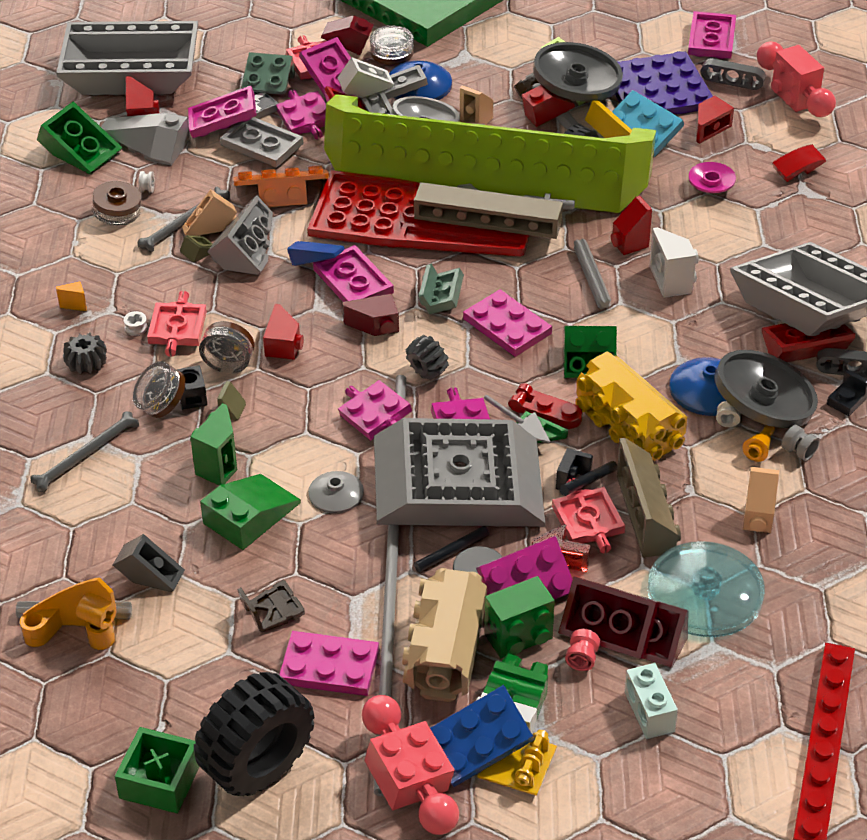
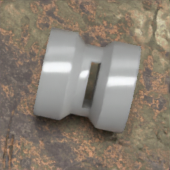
M793 425L783 437L781 446L789 452H796L797 457L808 461L817 451L820 439L813 434H806L804 429L798 425Z

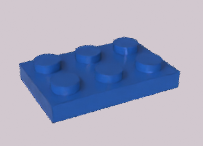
M504 685L430 728L455 770L451 780L453 787L535 740Z

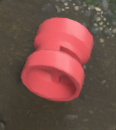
M587 629L575 630L571 635L570 647L566 652V663L571 668L579 671L592 669L596 660L595 653L600 646L599 636Z

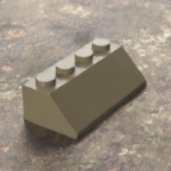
M620 438L617 480L642 558L675 554L677 542L681 541V532L679 525H674L673 507L671 504H667V491L665 484L660 483L659 466L653 463L650 453L630 440Z

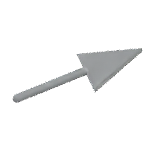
M484 396L487 402L518 422V425L537 438V441L550 443L535 412L523 420L490 396Z

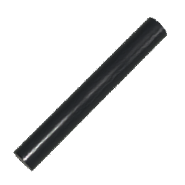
M610 461L560 486V493L567 496L615 472L618 466L617 463Z
M482 526L414 562L416 571L420 573L489 536L488 528Z

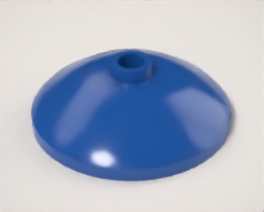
M429 61L405 62L395 67L389 73V75L420 65L428 82V85L394 97L395 99L420 96L440 100L452 88L450 73L442 66Z
M702 357L679 365L673 371L670 378L669 388L673 399L690 412L705 416H716L718 405L726 401L720 394L714 379L715 370L721 359Z

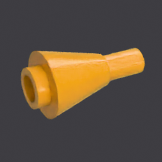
M765 425L761 432L743 443V452L748 459L761 462L768 457L770 440L775 427Z

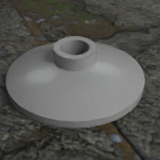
M331 471L321 474L312 481L308 491L311 503L317 509L327 513H343L355 508L361 502L364 494L361 481L356 476L343 471Z

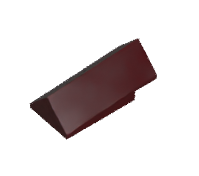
M573 576L558 633L571 637L575 630L587 629L599 636L600 647L672 668L688 639L689 610Z

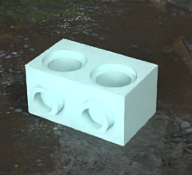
M656 663L628 669L626 671L625 695L645 738L650 739L675 732L678 709Z

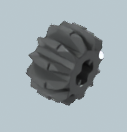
M90 332L86 335L79 333L78 337H70L69 342L64 343L63 360L71 372L78 371L80 375L83 372L91 374L92 370H100L101 365L106 364L107 348L99 335L92 336Z
M422 335L417 337L405 349L406 359L410 362V367H413L415 373H419L423 379L432 380L437 378L449 366L447 361L449 358L444 353V348L439 345V341H434L431 336Z

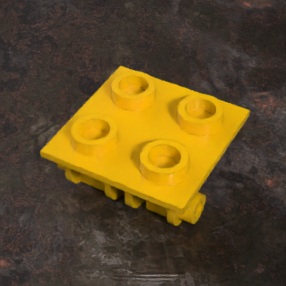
M537 730V732L532 734L535 738L534 741L479 772L477 778L537 796L557 745L549 743V735L546 731Z

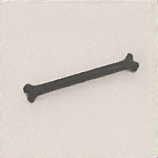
M219 187L214 188V192L224 199L228 200L230 198L229 191L221 190ZM199 204L151 236L140 238L137 242L138 247L146 248L148 251L153 252L154 245L182 227Z
M123 412L122 418L117 423L46 473L32 475L30 477L31 483L37 485L36 488L39 492L47 491L50 482L127 428L139 427V420L133 418L132 412Z

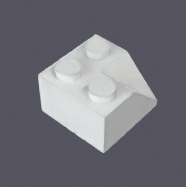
M658 227L653 228L649 267L663 298L692 294L693 283H696L697 280L695 264L699 262L697 250L693 249L689 239Z

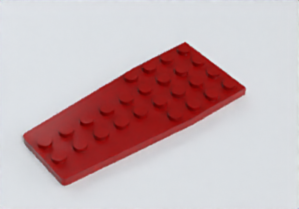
M334 170L330 171L329 178L326 181L307 228V233L310 237L344 242L388 246L390 248L403 247L518 257L525 254L530 235L414 219V198L420 185L419 182Z

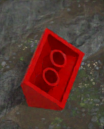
M786 323L762 328L768 354L780 358L787 363L817 357L818 352L824 348L847 349L855 339V333L845 324L837 329L820 332L817 336H807Z

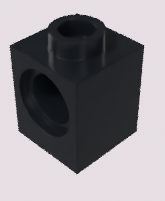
M200 365L177 369L185 378V389L180 399L181 410L208 405Z

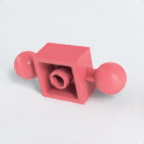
M773 41L766 42L759 47L756 55L757 62L766 70H774L771 89L795 112L808 109L816 117H826L833 112L836 105L835 96L830 90L821 88L824 67L800 45L783 49L779 43Z
M377 695L370 698L362 709V721L370 732L381 736L370 739L364 761L393 811L421 801L418 816L422 827L434 835L449 833L459 821L457 803L452 797L443 794L448 792L455 771L426 721L400 729L398 725L401 721V709L398 703L386 695Z

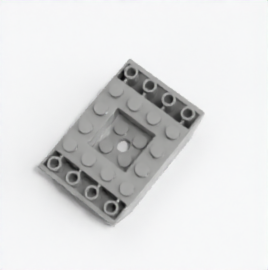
M402 418L374 435L377 525L545 527L537 438L513 420ZM463 462L467 466L457 467L454 463Z

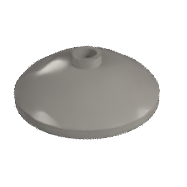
M420 96L403 97L397 99L392 106L393 115L454 122L460 121V114L455 108L432 98Z

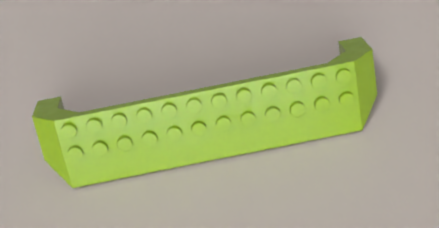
M335 95L326 103L324 150L335 171L397 178L451 187L472 184L480 191L516 196L545 197L546 193L551 194V199L575 201L574 208L620 213L636 196L648 187L652 174L656 130L633 128L628 136L596 138L373 113L358 107V97Z

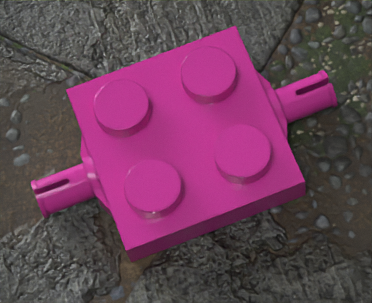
M290 90L288 92L290 100L276 104L277 112L287 129L298 135L311 132L316 140H319L318 137L321 139L323 133L320 128L325 126L326 117L325 101L318 91L299 96L296 90Z
M380 380L362 392H359L354 386L347 387L345 394L351 400L338 408L340 416L370 441L374 439V435L412 412L410 403Z
M451 387L447 390L450 401L436 402L431 405L433 419L490 420L483 398L461 400L456 387L453 389Z

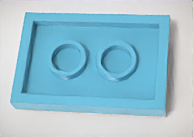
M634 90L612 111L630 129L656 130L653 157L685 125L683 119Z

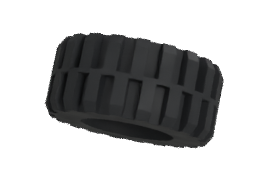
M272 672L251 674L246 680L241 679L236 682L232 689H227L221 695L220 700L217 703L214 702L209 708L210 712L206 717H203L200 723L201 728L196 732L194 755L198 766L228 794L243 797L255 795L256 791L262 792L267 789L268 785L272 782L276 783L285 771L288 772L291 769L293 762L301 756L305 744H308L311 738L310 732L314 729L313 719L315 717L310 701L284 678Z

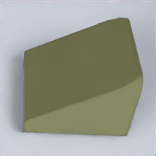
M187 235L184 237L180 252L192 262H197L210 255L207 251L213 243L204 236Z
M226 381L217 398L218 407L222 403L226 404L230 420L237 421L246 406V402L230 381Z

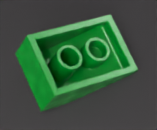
M74 101L40 126L37 141L53 156L88 174L93 173L123 148Z
M262 474L222 484L200 501L203 524L241 550L246 549L301 503V499Z

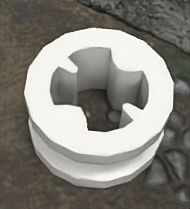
M141 171L139 174L140 192L148 190L149 193H153L155 184L154 172L150 171L148 174H145L144 171Z
M137 311L126 314L123 321L128 335L139 336L147 331L148 326L145 314Z
M724 401L717 407L716 420L721 426L734 427L739 424L741 413L727 401Z

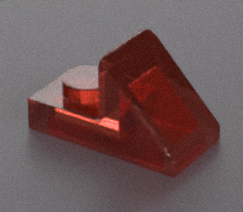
M566 524L533 539L532 545L556 536L568 569L587 572L590 545L566 541Z

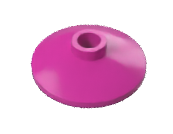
M718 162L699 163L690 169L688 176L689 182L693 187L707 193L725 192L731 189L736 182L735 172L727 165Z

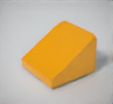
M80 281L56 287L60 308L87 311L85 294Z

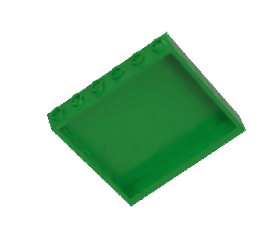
M503 0L340 1L428 47Z

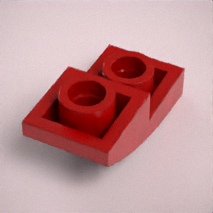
M813 144L783 155L773 161L772 164L773 168L788 182L803 171L809 174L825 163L826 159Z

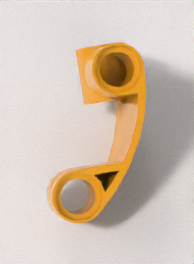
M98 577L70 586L44 599L25 611L20 618V626L25 643L31 647H40L46 644L62 625H76L86 627L88 642L92 648L97 650L109 648L115 641L112 624L116 616L114 592Z

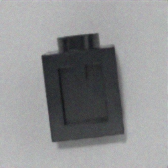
M847 370L844 373L843 383L828 396L827 405L850 416L867 399V379L851 370Z
M567 448L557 469L555 489L560 490V486L566 484L569 479H576L578 474L584 475L592 471L593 455Z

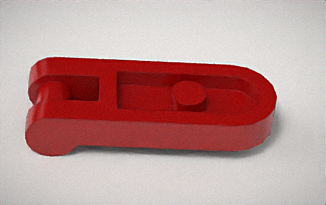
M526 383L519 385L516 395H513L508 402V406L515 412L524 414L525 411L529 413L535 412L538 417L566 429H574L582 422V409L578 405L535 391Z

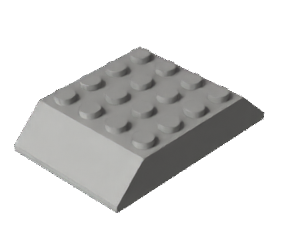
M198 21L67 22L56 72L57 77L82 95L117 96L126 94V76H131L153 91V94H172L192 75Z
M812 242L730 268V272L747 304L767 313L774 319L788 324L790 327L798 329L807 336H817L820 332L837 329L843 324L857 322L867 316V267Z

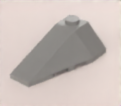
M159 113L107 118L101 126L119 145L124 144L128 146L129 151L143 154L144 159L150 162L172 166L190 140L188 117L177 114Z
M257 195L253 197L207 251L213 261L224 270L258 275L268 262L269 256L266 254V249L270 246V241L267 239L268 232L271 231L273 212Z

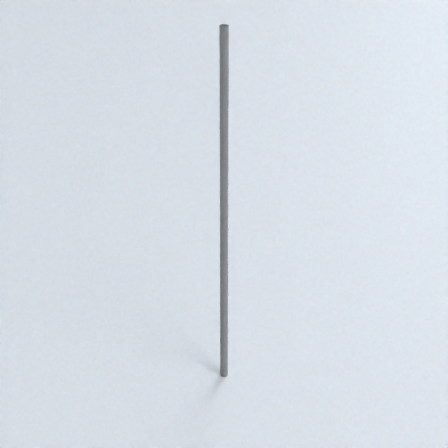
M398 375L396 377L395 392L403 399H405L406 377ZM388 525L379 695L391 697L399 525ZM374 781V794L384 796L377 782Z

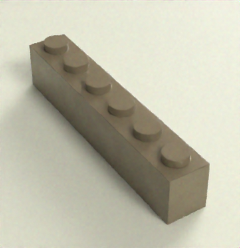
M422 182L414 198V219L553 239H557L562 223L563 202Z

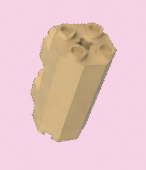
M440 568L436 570L434 576L429 579L421 578L419 596L422 597L421 601H415L413 617L416 618V622L409 626L408 641L411 644L410 647L404 648L402 664L408 665L404 669L403 683L408 684L413 690L417 686L421 689L420 695L425 699L451 702L461 692L462 696L468 694L485 611V596H487V586L481 582L482 577L476 572Z

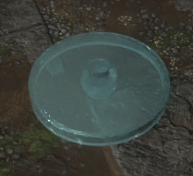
M689 542L667 550L653 564L648 580L649 598L689 610L688 634L701 637L726 636L749 626L760 613L765 594L764 580L757 566L738 550L714 542Z

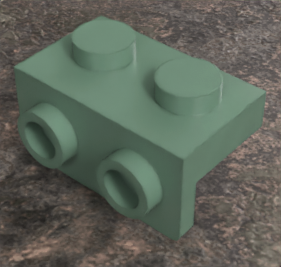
M432 264L426 265L418 298L429 314L449 311L457 307L464 277L461 269L457 268L437 273Z

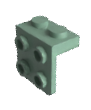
M249 52L242 89L252 86L253 91L258 93L285 94L289 78L294 79L295 77L293 56Z

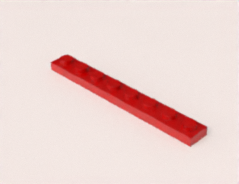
M825 642L793 840H827L855 648Z

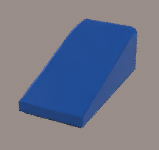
M297 241L289 246L287 251L292 265L297 266L336 258L345 248L342 245Z

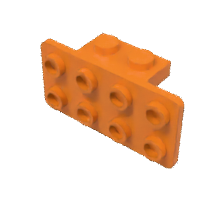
M309 166L308 171H299V168H286L285 173H276L275 169L262 170L260 175H252V171L238 172V176L233 178L234 186L258 184L259 198L267 207L307 204L305 180L329 178V173L322 166Z

